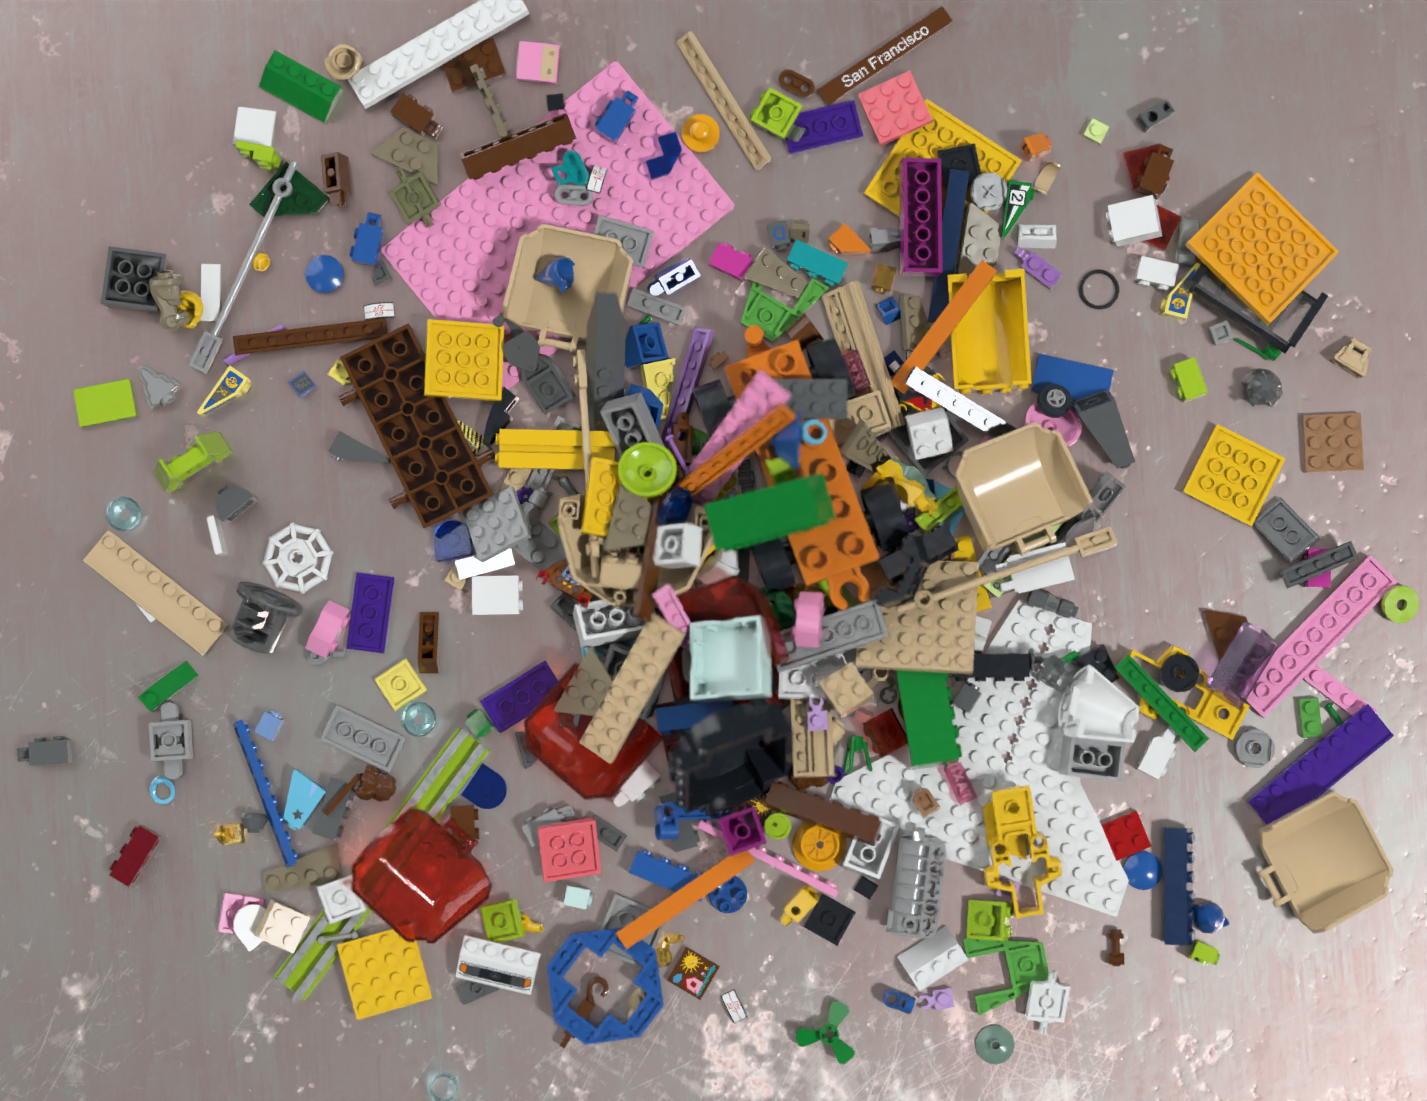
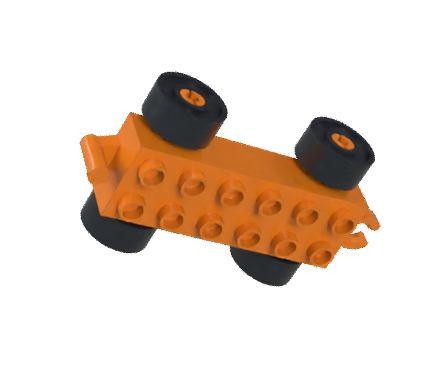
M756 325L748 327L744 334L745 344L747 345V358L724 367V373L733 395L727 397L720 379L692 389L709 439L761 370L773 380L847 379V401L856 398L849 371L834 337L806 346V353L810 363V367H808L798 340L771 349L762 339L764 336L763 330ZM800 419V424L809 419ZM816 419L824 424L827 436L818 445L807 444L800 438L799 467L796 469L797 477L785 482L824 473L835 519L829 520L830 524L788 535L786 540L781 541L780 538L751 545L750 548L768 593L796 585L790 566L796 563L805 588L826 580L829 587V598L833 605L840 610H845L847 602L840 594L841 586L844 583L851 582L857 586L860 602L864 603L869 598V583L861 574L860 567L876 562L880 558L871 535L874 534L881 551L885 552L901 546L903 539L906 536L908 537L909 533L896 496L888 481L860 491L865 509L864 511L861 510L828 419ZM811 425L807 428V434L811 438L818 440L822 436V430L817 425ZM769 438L754 450L767 487L774 486L775 483L768 472L766 460L770 459V461L778 458L775 454V446H771V438Z

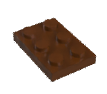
M494 38L478 43L443 64L452 93L477 85L470 69L472 65L477 64L478 68H483L487 77L484 79L485 82L506 75Z

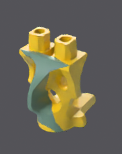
M893 457L884 464L877 466V471L861 487L866 489L885 481H894L897 493L909 506L918 508L921 512L926 511L930 515L939 508L934 501L937 497L929 490L923 473L915 466L903 463L899 457Z

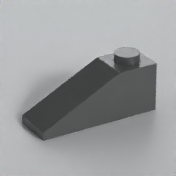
M339 431L329 449V452L332 453L331 458L339 462L345 460L346 462L391 463L388 457Z

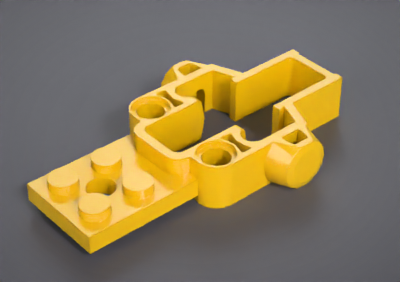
M1171 645L1156 662L1134 650L1129 651V655L1132 658L1135 656L1159 670L1164 660L1171 655L1184 654L1189 656L1188 652L1174 645ZM1199 669L1202 682L1196 684L1194 688L1201 691V696L1195 708L1191 709L1177 700L1171 699L1184 710L1190 719L1233 740L1250 705L1208 684L1207 674ZM1182 673V674H1177L1176 677L1183 678L1184 676H1183V673ZM1140 696L1139 713L1147 718L1156 720L1159 715ZM1225 708L1229 714L1224 720L1218 715L1219 710Z
M1030 785L991 791L998 837L993 838L989 846L992 865L984 868L983 873L986 887L988 889L1010 891L1013 914L1016 919L1038 914L1044 915L1040 887L1061 877L1062 868L1058 856L1049 855L1046 837L1036 829ZM1011 803H1017L1018 810L1010 812L1008 806ZM1027 833L1030 859L1034 863L1037 862L1039 857H1044L1046 873L1040 877H1037V875L1033 876L1037 905L1018 909L1015 884L1012 879L1008 880L1009 883L1000 881L998 868L1002 863H1005L1007 867L1012 866L1008 837ZM1036 838H1042V842L1039 845L1033 844ZM998 844L1004 845L1001 851H995V847Z

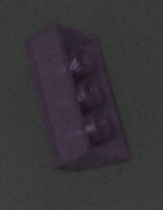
M1244 621L1205 686L1214 695L1240 710L1279 645L1263 628Z

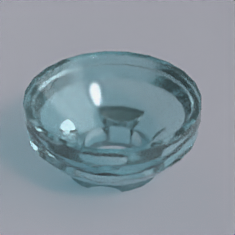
M125 496L117 497L108 504L106 519L112 528L118 531H129L138 525L141 519V509L134 499ZM124 509H128L131 512V517L128 520H122L120 517V513Z
M414 702L404 709L401 722L408 734L415 737H423L433 731L436 726L437 717L434 709L427 703ZM417 714L425 716L426 721L423 725L415 723L414 718Z

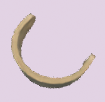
M1055 162L1047 163L1037 176L1035 190L1046 195L1062 166Z

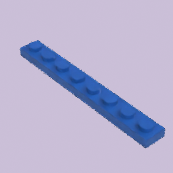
M243 720L236 721L233 724L235 733L286 868L288 869L297 864L296 860H298L296 851L291 849L289 844L291 842L288 831H284L282 826L284 820L281 813H278L276 810L277 801L275 796L270 794V782L267 777L264 778L262 770H264L262 761L256 757V745L254 741H250L248 736L250 734L247 723L244 724Z

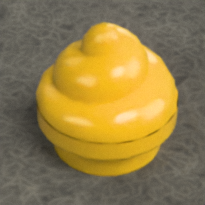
M263 252L256 253L252 267L257 271H265L270 265V259Z

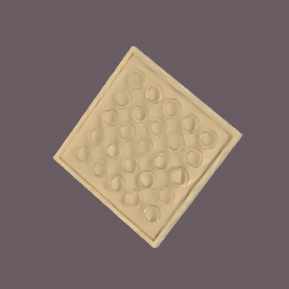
M939 560L929 566L917 592L927 590L933 594L977 579L979 576V562ZM878 561L863 566L862 575L869 583L870 589L869 598L864 603L876 600L878 591L883 589V587L899 591V582L890 586L879 567ZM978 586L936 600L932 608L927 611L913 608L897 613L895 608L897 605L889 608L880 606L889 637L857 647L856 668L973 674ZM921 600V601H920L922 604H926V603H927L926 600Z

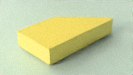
M337 359L327 375L342 385L353 384L342 361Z

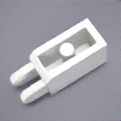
M1170 726L1164 729L1160 737L1155 736L1150 739L1135 769L1154 779L1164 777L1168 769L1166 764L1168 760L1174 758L1177 751L1174 749L1176 745L1173 744L1177 734Z
M647 759L620 782L619 788L622 791L613 801L616 807L623 806L629 800L632 802L637 800L639 802L647 795L644 792L649 787L653 789L661 782L659 780L661 775Z

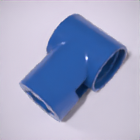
M893 989L886 990L882 995V1000L887 1007L911 1014L916 998ZM895 994L897 997L896 1001L889 1004L887 1002L888 995ZM901 998L905 999L903 1005L899 1006L901 1003Z

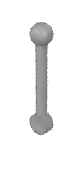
M354 931L351 934L326 938L321 936L318 938V942L324 944L326 941L357 939L358 933Z

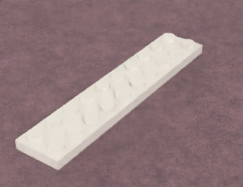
M480 0L359 70L348 81L364 108L367 109L530 13L522 0Z

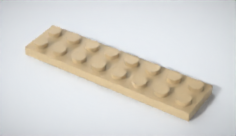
M652 613L651 621L646 622L579 743L608 763L614 762L686 633L656 613Z

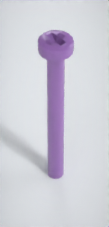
M671 434L665 438V441L670 443L687 476L690 472L673 441L674 436Z

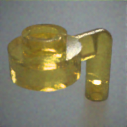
M682 934L664 938L662 947L656 949L658 967H667L671 964L670 944L683 942L684 936Z

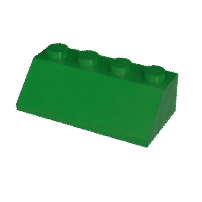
M274 50L268 60L259 84V88L324 124L344 92L338 84Z

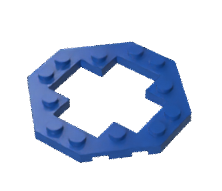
M622 928L572 934L547 965L554 1021L585 1045L640 1037L664 1006L656 950L643 940L626 949L616 934ZM614 943L644 966L633 980V983L648 994L625 1025L611 1014H608L600 1026L595 1028L566 1006L578 989L563 979V977L585 947L602 958Z

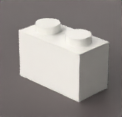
M1141 256L1134 281L1139 282L1138 285L1150 287V285L1157 286L1158 290L1168 291V289H1172L1175 285L1179 264Z

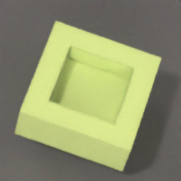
M1092 118L1083 137L1100 145L1109 126Z

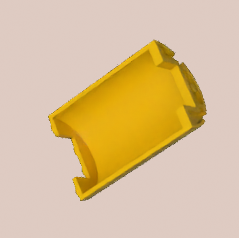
M1024 269L1005 270V273L996 274L951 333L954 389L958 390L960 394L981 391V395L992 394V391L1000 390V393H1010L1011 389L1015 388L1017 390L1029 389V385H1031V367ZM967 273L948 275L949 303L968 279Z

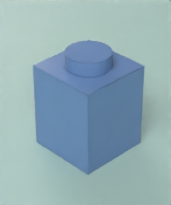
M273 710L271 712L265 711L254 732L270 741H274L285 720L281 719V714Z

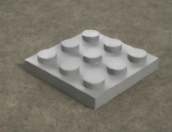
M512 486L463 512L478 560L482 563L531 538L515 488Z
M615 893L600 931L625 927L651 908ZM665 924L641 940L655 949ZM614 943L606 952L640 968L644 967Z

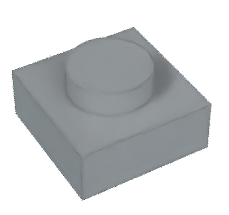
M1228 320L1209 327L1215 345L1234 339Z

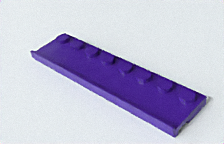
M1366 703L1247 801L1268 825L1289 812L1317 799L1390 740L1394 734H1392L1369 704Z

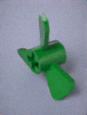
M838 1001L831 1002L828 1023L823 1024L819 1030L799 1028L796 1031L797 1044L800 1047H805L822 1040L823 1043L832 1046L838 1062L846 1064L854 1057L855 1052L849 1045L839 1039L837 1027L849 1013V1008ZM830 1028L831 1032H834L835 1035L832 1036V1038L830 1039L824 1037L823 1033H827L826 1029Z

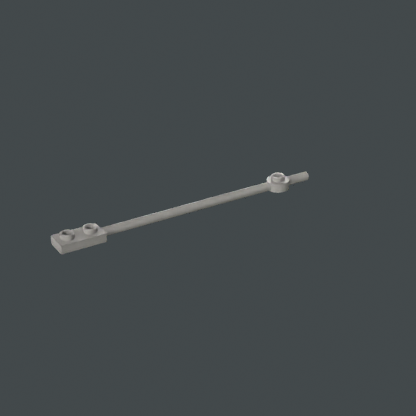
M291 160L284 177L278 178L273 183V192L275 193L273 201L211 333L204 331L189 366L206 374L208 373L223 341L222 338L218 337V334L282 198L290 196L293 191L290 180L298 165L297 162ZM282 185L287 187L284 192L280 190Z

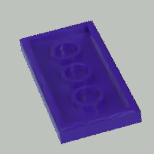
M855 100L799 113L794 125L806 128L798 142L785 137L789 155L863 138Z
M356 573L346 649L385 654L395 577Z
M545 660L480 700L501 734L562 696L564 689Z

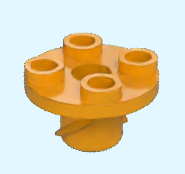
M694 115L687 119L683 125L682 139L685 145L692 151L707 152L713 149L719 141V126L708 115Z

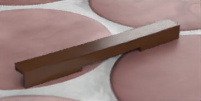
M358 773L326 808L324 813L327 816L362 778Z

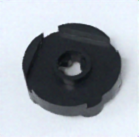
M1174 654L1166 658L1159 670L1160 678L1167 689L1173 692H1186L1197 684L1199 667L1192 657L1184 654ZM1177 668L1185 671L1183 672V678L1175 676Z

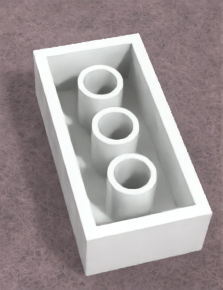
M604 600L589 602L587 609H584L585 603H581L579 606L575 604L573 610L581 649L637 639L646 624L645 621L633 616L634 608L632 606L618 608Z

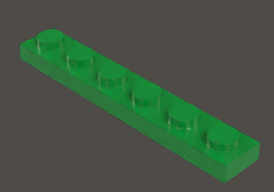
M1129 654L1114 667L1194 752L1209 739Z

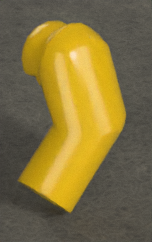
M520 914L525 932L542 933V923H533L526 914Z

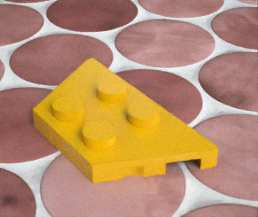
M992 801L982 806L985 839L988 846H990L993 838L998 837ZM1011 803L1008 806V810L1010 812L1017 811L1018 804ZM1025 834L1009 836L1008 846L1010 854L1024 860L1027 859ZM998 844L995 849L1002 850L1004 845Z

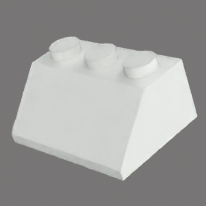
M947 926L938 930L934 937L924 939L898 956L899 961L919 991L968 961V958Z

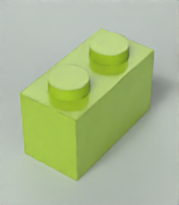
M1195 357L1171 366L1170 375L1173 381L1176 380L1178 388H1176L1179 399H1183V402L1208 393Z

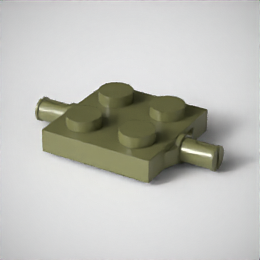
M403 168L399 169V171L397 170L396 173L401 182L397 187L389 191L407 224L410 225L418 219H423L427 228H430L434 223L429 214L441 206L423 172H419L413 177H407Z

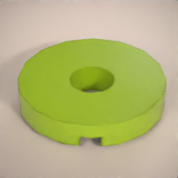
M1396 585L1390 588L1391 590L1385 593L1381 603L1384 615L1390 621L1399 624L1413 619L1419 608L1417 593L1412 588L1404 585ZM1403 599L1404 604L1402 608L1398 609L1397 602Z

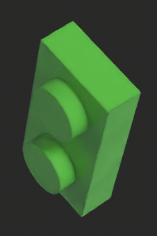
M1299 699L1298 706L1302 738L1323 736L1319 699Z

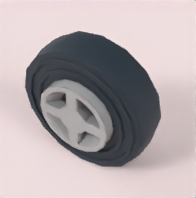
M1058 384L1045 386L1037 398V405L1040 411L1050 418L1064 416L1070 410L1072 404V397L1069 391Z

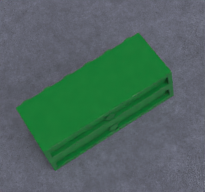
M824 473L805 476L704 505L716 551L723 549L724 553L830 524L829 520L835 519Z
M895 670L912 770L958 763L959 758L962 757L961 745L956 744L959 734L957 725H953L952 721L955 719L954 706L949 704V701H952L951 688L946 687V682L949 679L948 673Z

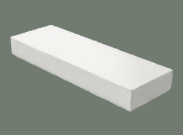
M201 264V300L204 305L201 322H216L221 312V264Z
M511 548L483 563L478 560L477 554L454 560L458 579L515 565Z

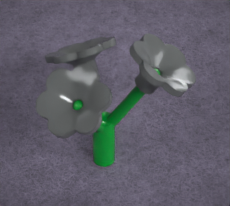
M1032 648L1028 650L1030 672L1034 671L1035 664H1042L1043 662V672L1046 675H1050L1051 678L1041 677L1040 680L1047 686L1061 691L1062 687L1057 684V681L1065 673L1064 665L1077 658L1078 653L1073 650L1062 658H1058L1054 654L1049 658H1042V656H1034Z

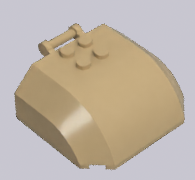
M542 224L537 227V230L520 237L503 304V317L523 329L540 332L539 346L544 347L545 345L560 348L575 354L578 340L587 342V322L597 292L617 293L623 314L633 259L625 252L619 239ZM568 257L575 263L573 266L574 282L564 292H560L559 288L541 283L535 278L536 274L542 272L555 259ZM546 334L570 338L572 342L568 343L546 338Z
M1035 422L965 450L955 475L960 500L983 551L997 550L1015 542L1018 553L1022 556L1027 554V551L1046 543L1052 544L1056 542V536L1051 527L1068 521L1087 510L1093 503L1061 433L1041 427L1040 424ZM1041 531L1046 533V536L1026 544L1023 543L1022 539Z
M1330 792L1260 829V849L1269 866L1257 872L1259 877L1264 880L1274 900V906L1278 907L1288 902L1296 918L1314 934L1330 930L1388 896L1389 889L1387 887L1389 879L1393 875V868L1357 800L1348 799L1340 796L1338 793ZM1271 872H1273L1284 893L1282 897L1269 875Z

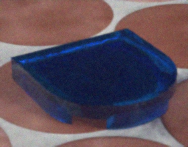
M684 487L672 490L664 499L655 522L659 525L686 523L693 504L690 491Z
M449 520L437 528L434 535V550L437 562L474 555L472 539L465 524L457 520Z
M482 763L461 796L480 808L492 809L504 801L507 795V786L500 774Z

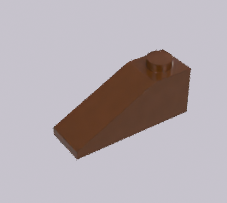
M420 612L418 640L419 673H439V612Z

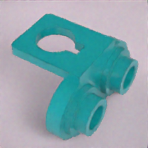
M574 150L565 152L563 156L564 165L551 168L558 185L574 183L577 186H585L588 183L589 172L579 153ZM558 171L566 174L565 180L559 176Z

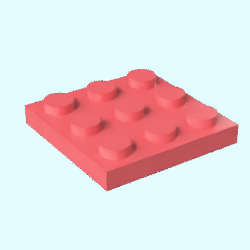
M910 70L858 94L881 146L933 123Z
M594 817L537 826L544 882L601 874L596 820Z

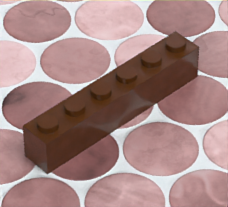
M567 113L460 153V157L469 180H477L486 173L500 171L504 166H514L525 158L532 159L543 151H553L556 146L569 145L577 138Z
M781 781L778 783L772 782L764 802L765 807L873 847L882 828V821L873 814L867 816L861 814V811L851 807L847 809L837 801H832V803L825 801V798L815 794L811 796L807 794V791L801 788H796V790L789 788L788 784Z

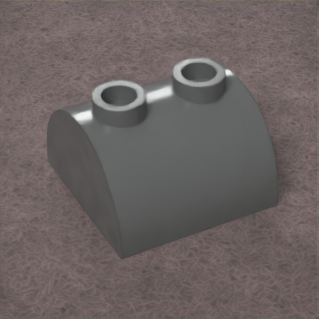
M224 486L217 492L219 497L216 501V511L223 522L230 524L258 499L254 494L241 487Z

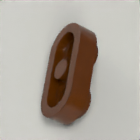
M790 69L780 73L778 81L783 89L801 98H809L814 93L815 86L809 78ZM788 77L792 81L790 83H786L784 79ZM807 86L809 90L803 92L801 88Z

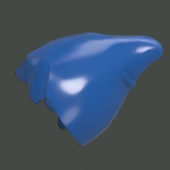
M568 257L555 259L542 272L536 274L535 278L541 283L559 288L560 292H564L574 282L573 266L575 263Z
M1205 902L1192 906V910L1195 911V925L1202 933L1212 934L1220 930L1221 927L1230 925L1223 909L1216 903Z

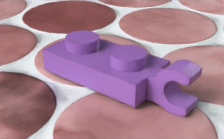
M1018 247L1013 253L1015 257L1023 262L1020 267L1049 290L1052 289L1062 276L1061 272L1033 251L1028 255L1022 248Z

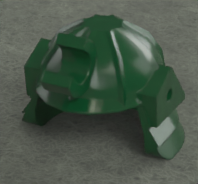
M762 587L759 593L758 591L754 593L752 597L756 601H760L757 607L762 611V617L770 619V631H782L796 625L797 615L792 608L791 598L785 592L771 591L768 593L767 589Z

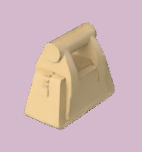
M1352 337L1349 345L1342 346L1330 361L1358 379H1361L1366 375L1369 364L1367 357L1372 348ZM1353 347L1362 351L1363 354H1360L1357 351L1353 350Z

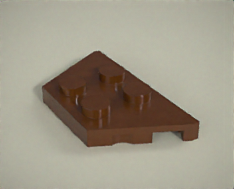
M1205 610L1203 611L1226 682L1236 675L1258 653L1247 617Z

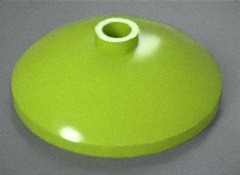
M653 442L638 443L627 449L621 456L618 464L619 479L624 488L630 493L640 497H654L665 492L673 484L676 477V462L671 452L664 446ZM646 473H650V474H651V476H649V477H646V476H644V475H645Z

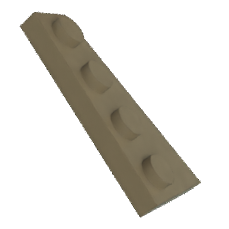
M477 64L470 66L501 138L507 136L510 128L506 120H501L499 114L502 113L498 102L495 104L493 102L492 96H494V92L490 85L486 86L484 79L487 77L483 68H478Z
M861 419L840 450L841 454L874 473L877 471V466L891 459L887 451L882 448L881 443L874 437L873 432L868 429V425Z
M338 843L296 860L297 864L287 869L286 865H282L263 873L266 893L328 884L343 878Z

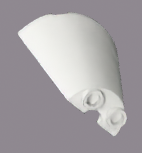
M1088 665L1079 670L1073 677L1075 680L1072 685H1067L1060 701L1058 722L1060 728L1064 730L1063 734L1074 739L1134 743L1136 730L1133 729V725L1139 719V706L1092 666Z

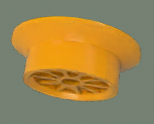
M807 822L802 823L798 827L793 837V851L797 860L804 867L813 871H827L834 868L841 862L846 852L845 836ZM818 841L823 842L822 848H817L816 843Z

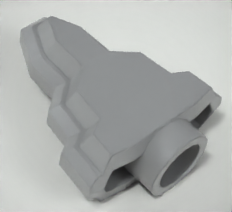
M143 364L137 368L139 379L144 384L143 392L147 397L145 402L150 409L159 404H162L164 407L175 399L176 396L173 393L180 384L174 378H168L164 374H157L152 368Z

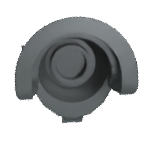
M1254 369L1242 379V382L1247 385L1248 403L1253 407L1255 404L1265 405L1268 403L1271 407H1274L1283 394L1280 379L1268 369Z

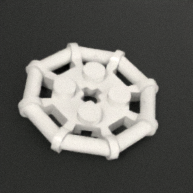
M293 522L283 530L268 537L269 541L262 566H265L270 574L275 587L305 594L310 588L328 579L327 574L334 552L331 551L319 528L314 529L297 525ZM297 532L310 535L308 540L297 538ZM291 534L292 539L282 544L279 541ZM315 539L322 549L321 552L317 553L312 545ZM276 545L280 547L279 556L277 559H272ZM295 553L298 555L302 554L303 557L300 563L297 561L293 562ZM318 557H324L321 570L315 569ZM279 564L283 571L281 576H279L273 565ZM311 572L317 575L304 583L303 577ZM287 576L298 578V584L285 580Z

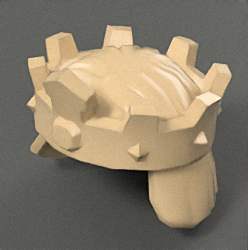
M341 42L329 52L328 57L324 60V67L332 78L348 81V79L361 70L363 57L360 56L356 47L348 46L346 43Z

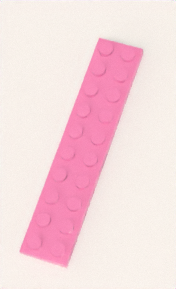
M762 370L759 371L688 469L689 472H693L783 402L785 404L791 397V394ZM745 458L692 497L688 502L705 508L704 505L712 503Z
M1368 555L1235 691L1264 718L1398 581L1371 555Z

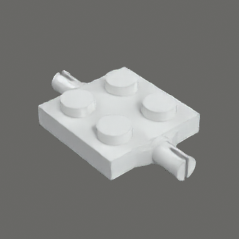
M1049 970L1047 981H1031L1025 1018L1040 1022L1038 1031L1040 1034H1047L1048 1023H1064L1070 985L1068 983L1056 982V970Z

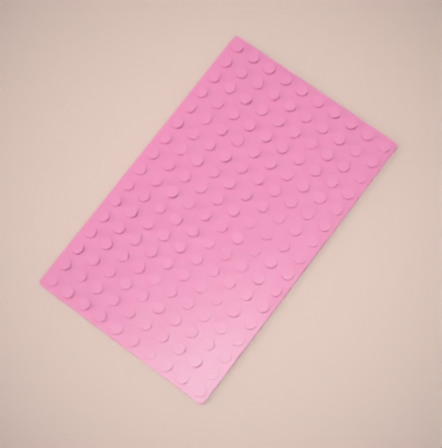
M614 61L565 100L563 110L552 111L538 122L541 123L567 113L577 138L571 144L556 146L553 151H543L532 159L525 158L514 166H504L500 171L486 173L477 180H469L468 178L440 201L441 206L429 214L434 223L433 226L427 228L423 219H418L382 247L381 252L436 320L493 324V319L503 312V304L520 237L537 230L538 226L547 224L594 234L598 217L601 215L653 230L654 235L644 268L632 266L628 288L629 293L734 208V203L617 61ZM628 90L639 97L633 107L636 109V114L617 143L613 144L596 133L595 123L600 116L603 117L607 112L605 108L609 101H614L616 97L621 100ZM626 99L625 103L630 105L631 101ZM574 150L579 153L589 175L593 165L608 169L601 193L593 192V200L587 206L562 205L555 198V191L561 185H558L551 168L564 165L563 156L567 151ZM558 171L559 176L565 180L566 174ZM562 193L561 197L566 199L568 193ZM582 194L580 198L582 200L587 199V195ZM504 321L505 344L515 336ZM523 329L524 332L531 333L538 343L540 332ZM546 334V338L564 342L571 340L566 337ZM540 346L539 354H545L550 357L560 348ZM503 354L502 390L504 387L509 390L522 379L521 368L510 365Z

